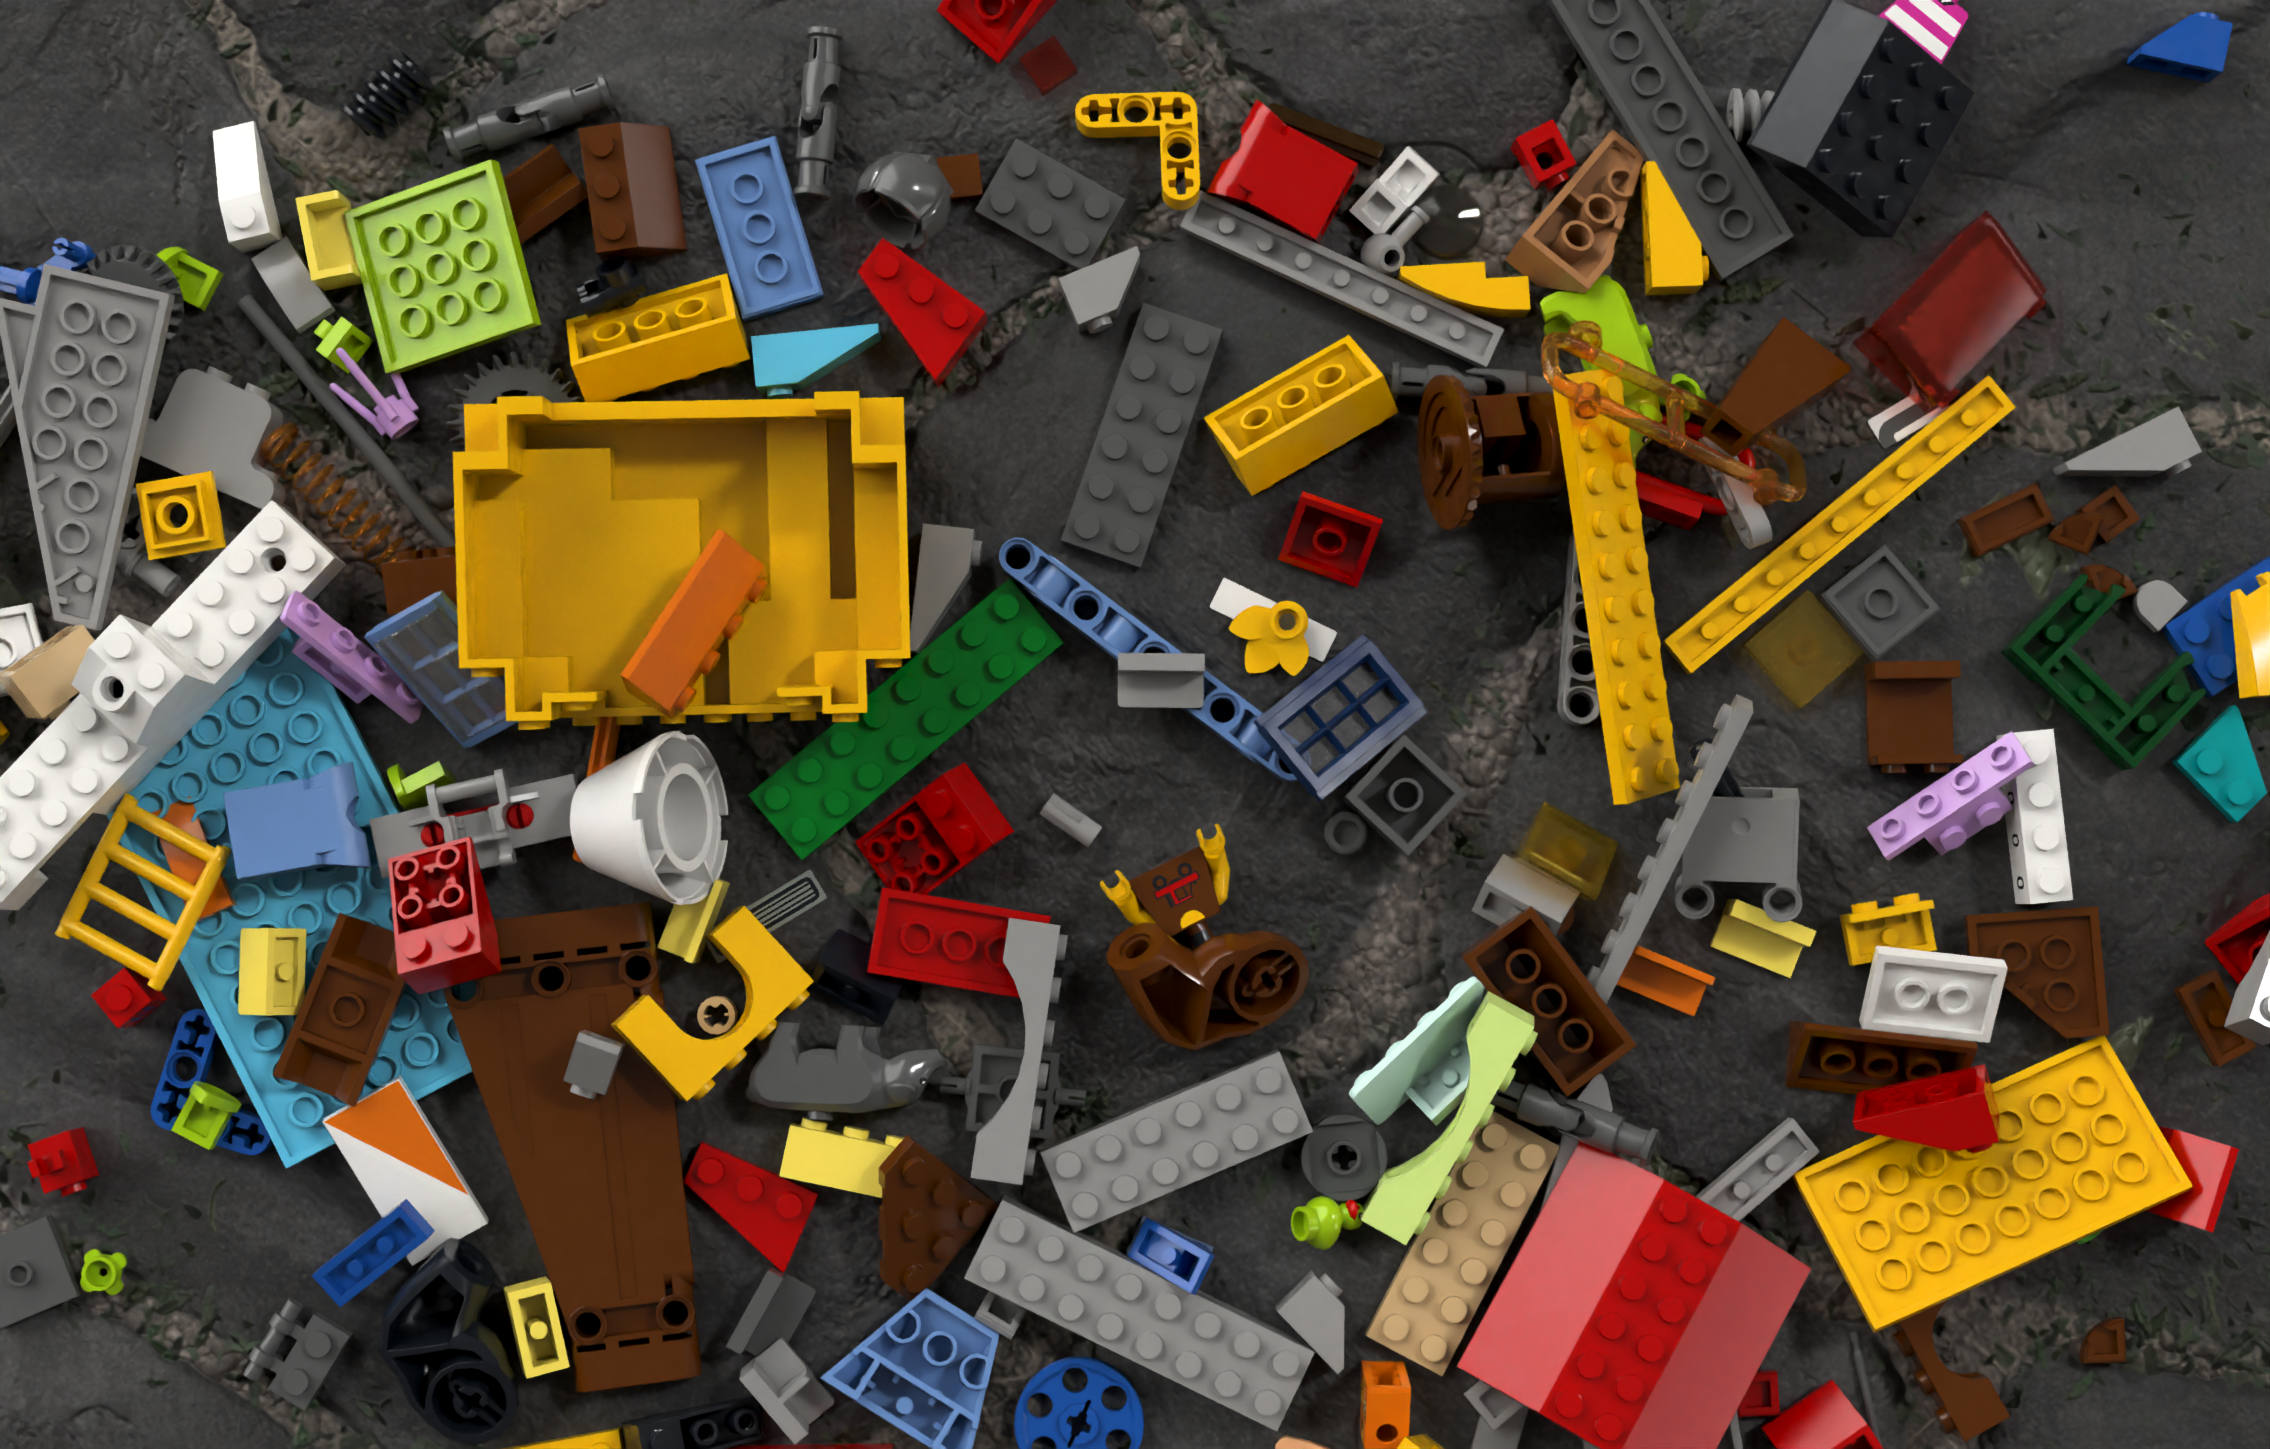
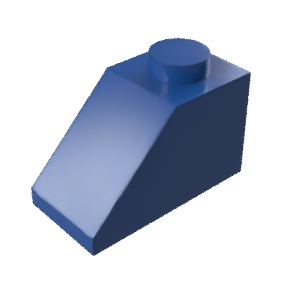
M2198 12L2194 15L2191 14L2138 48L2128 57L2127 66L2209 83L2223 72L2233 23L2221 21L2219 16L2213 13Z

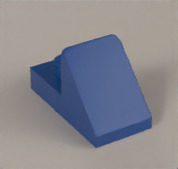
M1147 1217L1128 1254V1257L1193 1295H1196L1215 1256L1204 1244L1187 1239L1158 1221Z

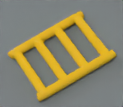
M124 794L60 920L55 934L60 938L69 940L70 937L81 941L148 978V986L156 991H162L227 863L231 849L217 844L216 848L137 806L138 799L130 794ZM129 822L206 862L196 885L194 886L119 845ZM110 860L187 901L177 923L174 924L99 883ZM91 898L168 940L157 963L81 922L80 919Z

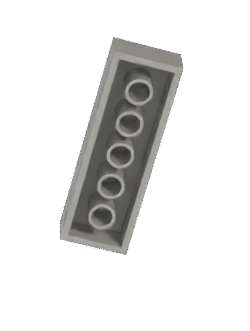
M1276 1049L1044 1147L1040 1153L1072 1231L1075 1233L1312 1133L1313 1130L1280 1051Z

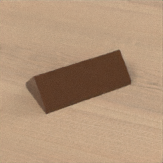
M1791 1020L1785 1085L1786 1087L1857 1095V1092L1969 1068L1978 1050L1977 1042Z

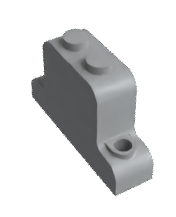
M211 366L208 367L206 373L198 369L183 371L178 376L158 420L155 421L148 418L140 456L184 476L213 471L218 491L261 510L271 500L282 506L285 500V490L278 481L280 476L263 468L283 424L282 412L277 406L268 401L271 393L250 383H247L244 390L230 384L233 376Z

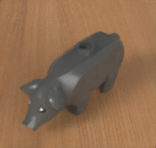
M777 1022L776 1028L761 1041L757 1039V1045L762 1057L750 1073L749 1086L746 1089L745 1095L749 1101L758 1102L770 1108L808 1110L807 1119L833 1120L834 1112L868 1113L912 1105L921 1098L933 1073L949 1064L938 1049L909 1051L889 1060L883 1056L879 1042L882 1028L854 1025L841 1026L836 1050L820 1048L802 1053L798 1035L801 1023Z

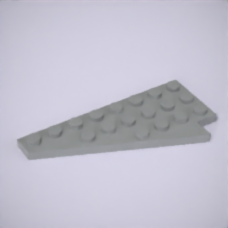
M44 264L35 306L0 298V336L53 618L59 622L84 625L85 628L102 630L175 295Z

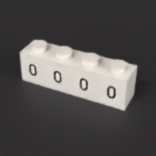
M2054 729L2015 732V736L2034 763L2032 767L2002 786L2003 793L2014 807L2005 814L2015 904H2037L2073 900ZM2006 734L1996 736V739L1999 740Z

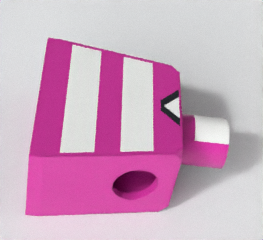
M1896 0L1879 17L1892 22L1936 61L1942 64L1969 15L1957 4L1959 0Z

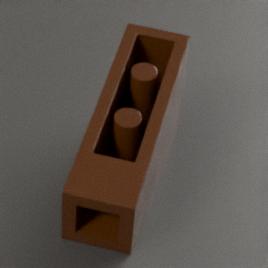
M1783 317L1759 345L1699 432L1732 457H1735L1826 397L1846 376L1851 367Z

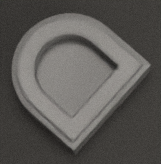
M2160 580L2141 585L2137 589L2138 593H2135L2132 598L2135 614L2153 632L2160 631L2188 602L2172 585Z

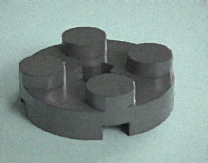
M1345 1113L1327 1116L1312 1126L1313 1132L1307 1134L1302 1143L1300 1153L1302 1170L1307 1180L1318 1192L1337 1201L1356 1200L1368 1194L1377 1185L1379 1179L1382 1178L1387 1166L1386 1146L1380 1134L1369 1122L1356 1115ZM1346 1145L1348 1151L1355 1152L1356 1154L1355 1160L1349 1161L1347 1169H1341L1340 1164L1332 1162L1331 1159L1332 1154L1338 1152V1146Z

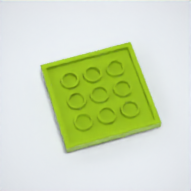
M490 159L344 212L386 374L402 373L541 325L498 161Z

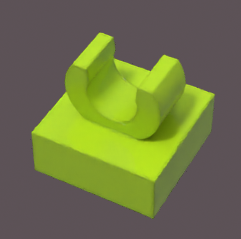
M342 316L334 326L323 319L314 331L316 335L323 339L316 351L348 374L350 371L336 354V350L343 348L351 359L357 363L374 341Z

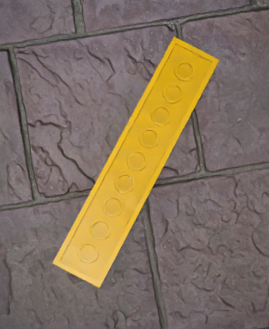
M1619 366L1552 376L1551 381L1614 805L1630 804L1678 789L1680 784L1678 777L1679 768L1676 762L1672 736L1673 726L1670 720L1666 694L1667 685L1663 674L1660 653L1661 643L1657 632L1654 597L1651 591L1648 570V555L1645 550L1642 529V513L1639 508L1635 481L1636 471L1633 466L1629 439L1630 429L1627 423L1623 398L1624 388Z

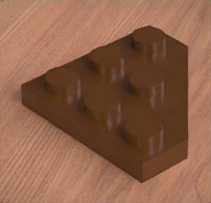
M2098 906L1964 915L1967 956L2005 960L2008 969L2003 988L2063 1038L2110 1035Z
M908 1134L879 1167V1184L882 1186V1206H879V1238L882 1240L883 1260H879L880 1277L888 1286L912 1301L923 1290L929 1288L999 1206L992 1197Z

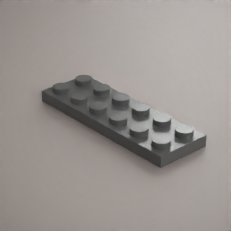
M1143 302L1062 534V543L1141 569L1223 329Z

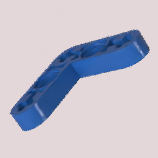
M205 1008L187 1011L178 1022L151 1104L150 1112L153 1121L159 1127L171 1131L178 1118L176 1116L169 1120L170 1112L164 1110V1105L173 1102L178 1090H170V1084L177 1088L191 1089L195 1081L205 1082L220 1039ZM204 1017V1025L210 1027L209 1033L200 1035L195 1046L204 1047L203 1053L195 1049H183L184 1043H194L197 1031L191 1028L192 1021H200ZM184 1056L192 1058L197 1064V1073L190 1081L181 1079L176 1072V1064ZM179 1094L176 1107L182 1109L190 1094ZM239 1109L238 1113L232 1114L216 1146L245 1155H256L269 1150L273 1146V1142L258 1114ZM236 1117H238V1118L240 1119L237 1124H236ZM256 1124L259 1126L258 1133L264 1135L263 1141L256 1142L253 1146L250 1145L251 1138L240 1133L233 1134L232 1141L228 1139L235 1127L251 1129Z

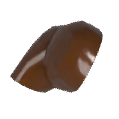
M1144 922L1127 928L1115 937L1106 955L1109 966L1136 1012L1158 1039L1188 1051H1196L1224 1038L1252 1034L1274 1022L1295 1005L1303 995L1309 979L1308 961L1301 949L1284 936L1267 931L1244 934L1229 933L1211 937L1192 951L1177 942L1158 924Z

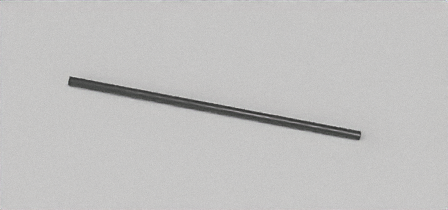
M250 294L240 299L237 303L238 307L442 548L455 546V536L256 300Z

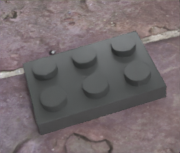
M1016 138L977 205L975 214L1077 271L1091 265L1124 208L1126 199Z

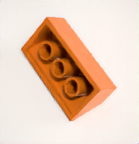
M717 529L620 674L627 692L671 719L677 710L683 713L689 707L697 693V690L692 687L701 674L708 676L712 672L721 656L716 651L725 638L732 640L745 619L740 616L749 601L756 604L768 586V582L764 580L766 577L765 566L721 529Z

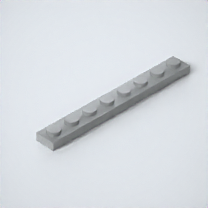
M1201 190L1199 200L1193 207L1187 210L1179 230L1479 368H1487L1504 331L1499 326L1383 273L1377 272L1370 267Z
M1736 694L1731 706L1724 703L1720 708L1713 725L1714 728L1718 729V732L1712 744L1704 742L1694 762V766L1699 769L1692 782L1685 780L1675 800V804L1680 807L1673 820L1666 818L1656 839L1661 845L1655 857L1648 855L1644 860L1638 874V879L1642 880V883L1636 895L1629 892L1619 912V916L1624 919L1618 931L1611 929L1607 934L1601 948V953L1606 955L1600 967L1598 968L1593 965L1586 976L1587 980L1606 1004L1753 714V701Z

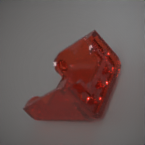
M1987 210L1967 224L1953 239L1954 241L1944 249L1941 255L1881 314L1871 327H1867L1852 342L1924 412H1927L1935 405H1938L1941 409L1946 407L1960 392L1956 387L1958 382L2023 316L2030 320L2047 303L2042 296L2048 289L2001 224Z

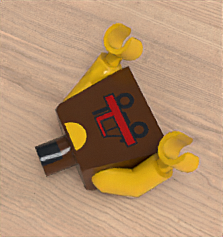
M1215 824L1217 834L1211 839H1204L1201 829H1198L1196 836L1200 846L1129 881L1121 871L1116 870L1114 872L1119 877V883L1113 888H1108L1101 881L1100 887L1107 897L1114 901L1130 923L1134 925L1144 922L1155 923L1170 936L1183 931L1193 951L1208 939L1214 937L1205 919L1221 912L1220 905L1228 898L1230 866L1224 848L1225 837L1219 824Z

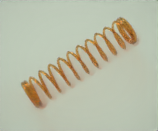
M294 423L280 426L262 443L260 447L262 458L269 459L270 466L282 467L281 477L284 479H294L293 489L295 491L306 490L304 494L305 502L317 503L316 513L318 515L329 514L328 526H341L340 538H353L351 543L352 550H365L363 562H377L375 574L380 576V579H383L382 570L381 572L378 571L381 562L404 542L405 537H399L393 541L381 556L368 560L366 557L371 547L386 537L392 530L393 525L385 526L374 536L369 544L356 548L355 543L359 535L371 528L380 519L381 513L373 514L356 533L344 536L343 531L346 525L365 511L370 501L365 500L361 502L344 521L337 524L331 523L334 513L349 503L356 496L358 489L353 488L336 503L333 509L321 512L320 506L323 500L336 492L345 483L346 477L341 476L335 480L321 497L314 500L308 499L311 488L327 478L334 470L335 465L330 464L323 468L308 486L296 487L298 478L313 468L322 459L323 453L318 452L302 465L296 474L286 476L284 472L287 465L307 451L311 445V440L302 442L284 462L275 464L273 463V457L284 451L298 436L300 431ZM283 434H285V435L280 439V441L276 444V446H275L273 449H271V450L268 451V449L271 447V445H272L279 437H281ZM409 546L400 552L414 551L416 549L413 546ZM393 556L388 562L397 561V556Z

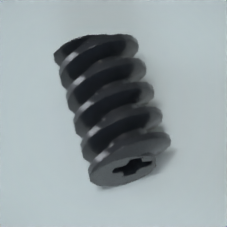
M401 48L400 51L404 57L403 62L391 56L387 59L392 69L391 73L380 68L375 70L380 81L379 85L368 80L363 82L368 93L366 97L354 91L351 93V97L356 105L354 109L343 103L339 105L347 116L369 137L373 135L384 140L387 136L382 127L383 123L397 128L399 124L394 112H399L405 116L411 114L406 103L407 100L421 105L423 100L418 91L419 88L430 93L435 91L431 79Z

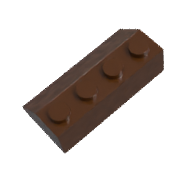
M1532 906L1496 927L1461 953L1464 961L1487 991L1534 1016L1533 1031L1537 1032L1538 1035L1531 1050L1567 1097L1637 1046Z

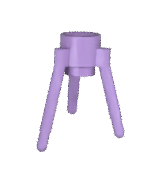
M343 348L336 350V354L344 362L345 366L376 402L377 406L374 408L377 416L337 384L331 383L329 388L347 405L370 422L382 437L388 434L391 440L397 439L418 423L419 419L414 413L419 410V407L411 398L400 373L391 375V378L401 399L398 400L395 395L385 399Z

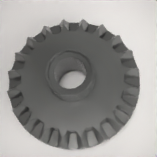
M116 245L98 252L96 257L87 262L88 268L84 274L175 295L164 347L175 338L183 321V295L177 278L161 258L139 246Z

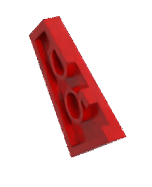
M705 1141L700 1143L684 1179V1183L781 1272L784 1273L820 1192L791 1179L780 1177L779 1174Z

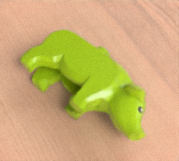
M1602 275L1586 294L1558 291L1544 297L1539 304L1543 320L1546 324L1543 331L1551 350L1557 348L1562 343L1580 341L1579 355L1585 371L1619 366L1624 388L1623 398L1626 418L1630 429L1629 439L1632 460L1636 470L1638 453L1656 436L1663 419L1660 412L1656 370L1648 349L1653 347V342L1647 325L1645 323L1638 325L1630 301L1622 286L1612 280L1609 275Z

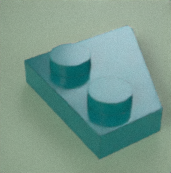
M2236 705L2228 706L2172 761L2231 823H2237L2267 794L2240 710Z

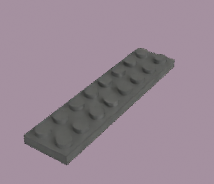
M1546 0L1645 163L1646 161L1656 162L1699 238L1702 255L1708 256L1709 267L1719 282L1794 237L1649 0Z

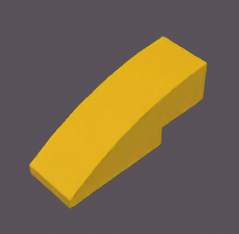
M1485 262L1400 266L1396 275L1398 281L1470 314L1498 318H1525L1531 310L1528 276L1486 278Z

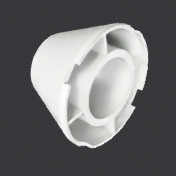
M670 731L657 736L585 778L578 785L572 799L570 830L575 850L581 861L588 868L678 905L694 904L703 900L711 892L715 879L718 880L721 874L728 840H721V816L728 815V805L719 768L706 745L695 735H685L680 733L681 731Z

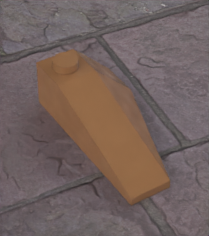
M1612 129L1522 235L1505 261L1524 276H1528V279L1538 287L1586 294L1612 262L1615 252L1613 249L1618 234L1622 230L1629 199L1633 195L1644 161L1637 148Z

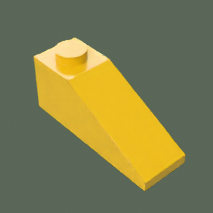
M1646 161L1639 173L1645 296L1696 294L1703 286V281H1708L1709 278L1708 256H1702L1701 242L1656 162Z

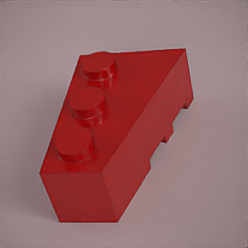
M882 237L857 272L864 286L939 389L987 324L986 311Z

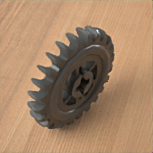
M514 352L509 353L508 365H504L497 355H493V370L490 371L482 363L478 362L479 379L468 374L463 375L470 389L468 391L458 388L453 389L454 393L463 402L462 404H449L447 406L451 412L459 415V419L448 421L446 426L452 430L460 431V434L451 438L449 443L453 446H465L464 404H494L497 401V397H504V395L513 392L527 393L526 396H543L552 403L584 402V400L579 396L569 397L576 389V383L569 381L561 385L565 376V371L562 368H558L549 375L551 362L547 358L543 359L542 363L536 368L535 357L532 353H527L523 365L520 364L519 358Z

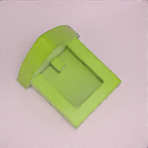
M169 247L156 254L168 265L177 278L182 291L183 301L205 311L224 274L188 256V251L181 247Z
M440 761L408 777L398 763L387 769L388 778L398 802L407 811L429 806L426 785L435 783L437 787L457 783L455 776Z
M195 1081L190 1089V1095L171 1131L208 1150H212L215 1148L232 1114L238 1113L242 1104L235 1097L213 1085Z

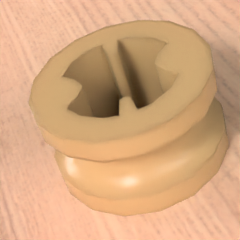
M713 996L701 1003L697 1019L704 1031L719 1035L728 1032L735 1026L738 1019V1011L731 999L725 996ZM723 1004L728 1009V1013H724V1016H729L727 1023L724 1025L719 1022L714 1026L711 1025L707 1020L708 1017L712 1016L707 1014L709 1006L717 1008Z

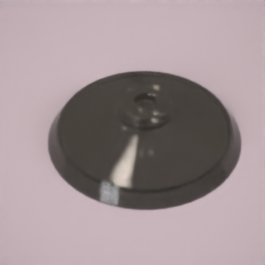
M1452 185L1435 186L1426 190L1412 205L1411 209L1416 205L1430 217L1429 222L1423 224L1412 236L1415 244L1424 253L1439 259H1453L1468 253L1479 241L1483 230V214L1475 198L1464 189Z

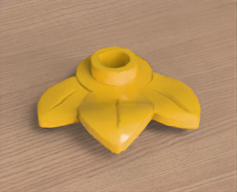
M1282 601L1275 604L1271 609L1254 605L1243 610L1231 622L1229 630L1236 636L1249 640L1244 656L1245 668L1248 673L1267 672L1280 663L1286 672L1296 676L1307 663L1309 647L1304 634L1308 628V616L1299 604L1292 601ZM1290 614L1295 618L1294 628L1283 630L1279 626V619L1282 615Z

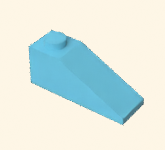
M878 323L751 336L756 388L761 394L767 393V398L769 399L792 397L794 390H803L881 341L882 333Z

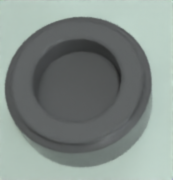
M1340 812L1333 815L1327 821L1324 828L1326 844L1331 850L1339 854H1352L1358 851L1364 845L1367 838V828L1364 821L1352 812Z

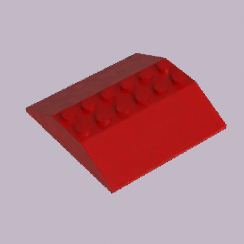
M1579 1141L1456 1367L1598 1449H1717L1811 1268L1744 1224L1665 1179L1613 1153Z

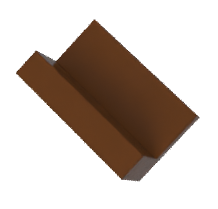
M550 144L503 177L520 244L588 197L587 191L553 144Z

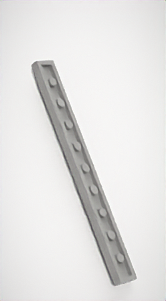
M1788 1117L1695 1197L1733 1219L1740 1221L1820 1151L1793 1118ZM1480 1380L1463 1394L1493 1431L1524 1406Z

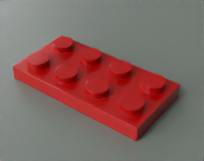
M881 887L866 972L1020 998L1015 982L1003 962L1009 918L1050 924L1051 916Z

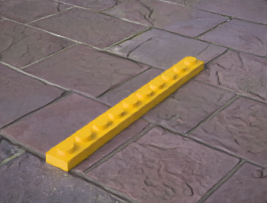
M1989 375L1983 378L1661 643L1688 675L1693 673L2016 408L2015 405Z

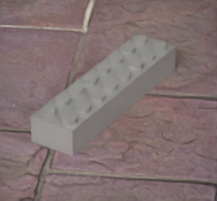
M1006 1195L1003 1196L964 1279L1275 1431H1278L1315 1353L1314 1349L1307 1342L1200 1290L1197 1291L1196 1295L1190 1294L1126 1254L1079 1231L1073 1233L1071 1227Z

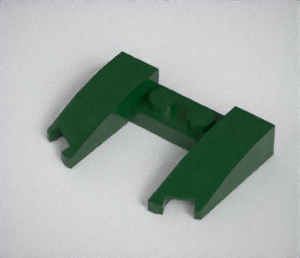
M2081 574L2053 599L2001 653L2030 682L2038 681L2095 737L2092 742L2122 771L2134 769L2206 694V691L2202 688L2191 692L2183 667L2195 663L2189 651H2184L2127 704L2071 649L2126 590L2116 584L2110 585L2107 593L2085 587L2084 584L2087 581L2088 575Z

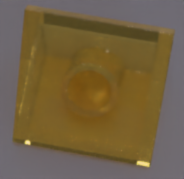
M1544 801L1512 859L1579 894L1578 896L1585 900H1596L1600 894L1618 842Z

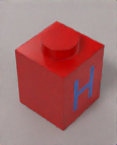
M124 967L91 995L118 1029L135 1027L167 1000L161 991H156L147 985L148 978L128 967Z

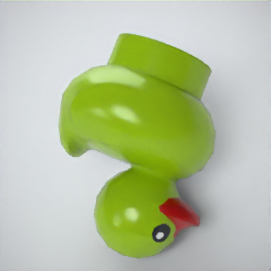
M1320 1196L1313 1198L1305 1206H1299L1294 1209L1291 1216L1292 1233L1298 1241H1306L1314 1248L1321 1250L1329 1249L1338 1239L1341 1227L1347 1230H1354L1364 1223L1361 1221L1364 1208L1352 1199L1338 1205L1329 1197Z

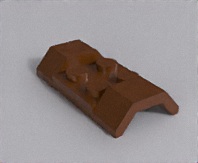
M343 913L338 914L273 1076L309 1086L332 1095L345 1104L356 1107L407 986L406 982L397 972L394 931Z

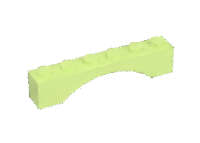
M1490 991L1487 992L1467 1027L1470 1075L1465 1096L1456 1116L1443 1134L1425 1151L1401 1165L1385 1170L1382 1178L1374 1186L1363 1205L1364 1211L1361 1221L1404 1245H1407L1413 1233L1417 1236L1422 1234L1431 1216V1213L1427 1212L1428 1207L1434 1198L1438 1200L1443 1198L1452 1181V1177L1448 1176V1173L1455 1162L1461 1165L1465 1161L1473 1146V1141L1469 1140L1476 1126L1483 1129L1490 1119L1495 1107L1490 1103L1497 1090L1505 1092L1516 1072V1069L1511 1066L1519 1053L1526 1056L1533 1046L1538 1035L1537 1032L1533 1031V1015Z

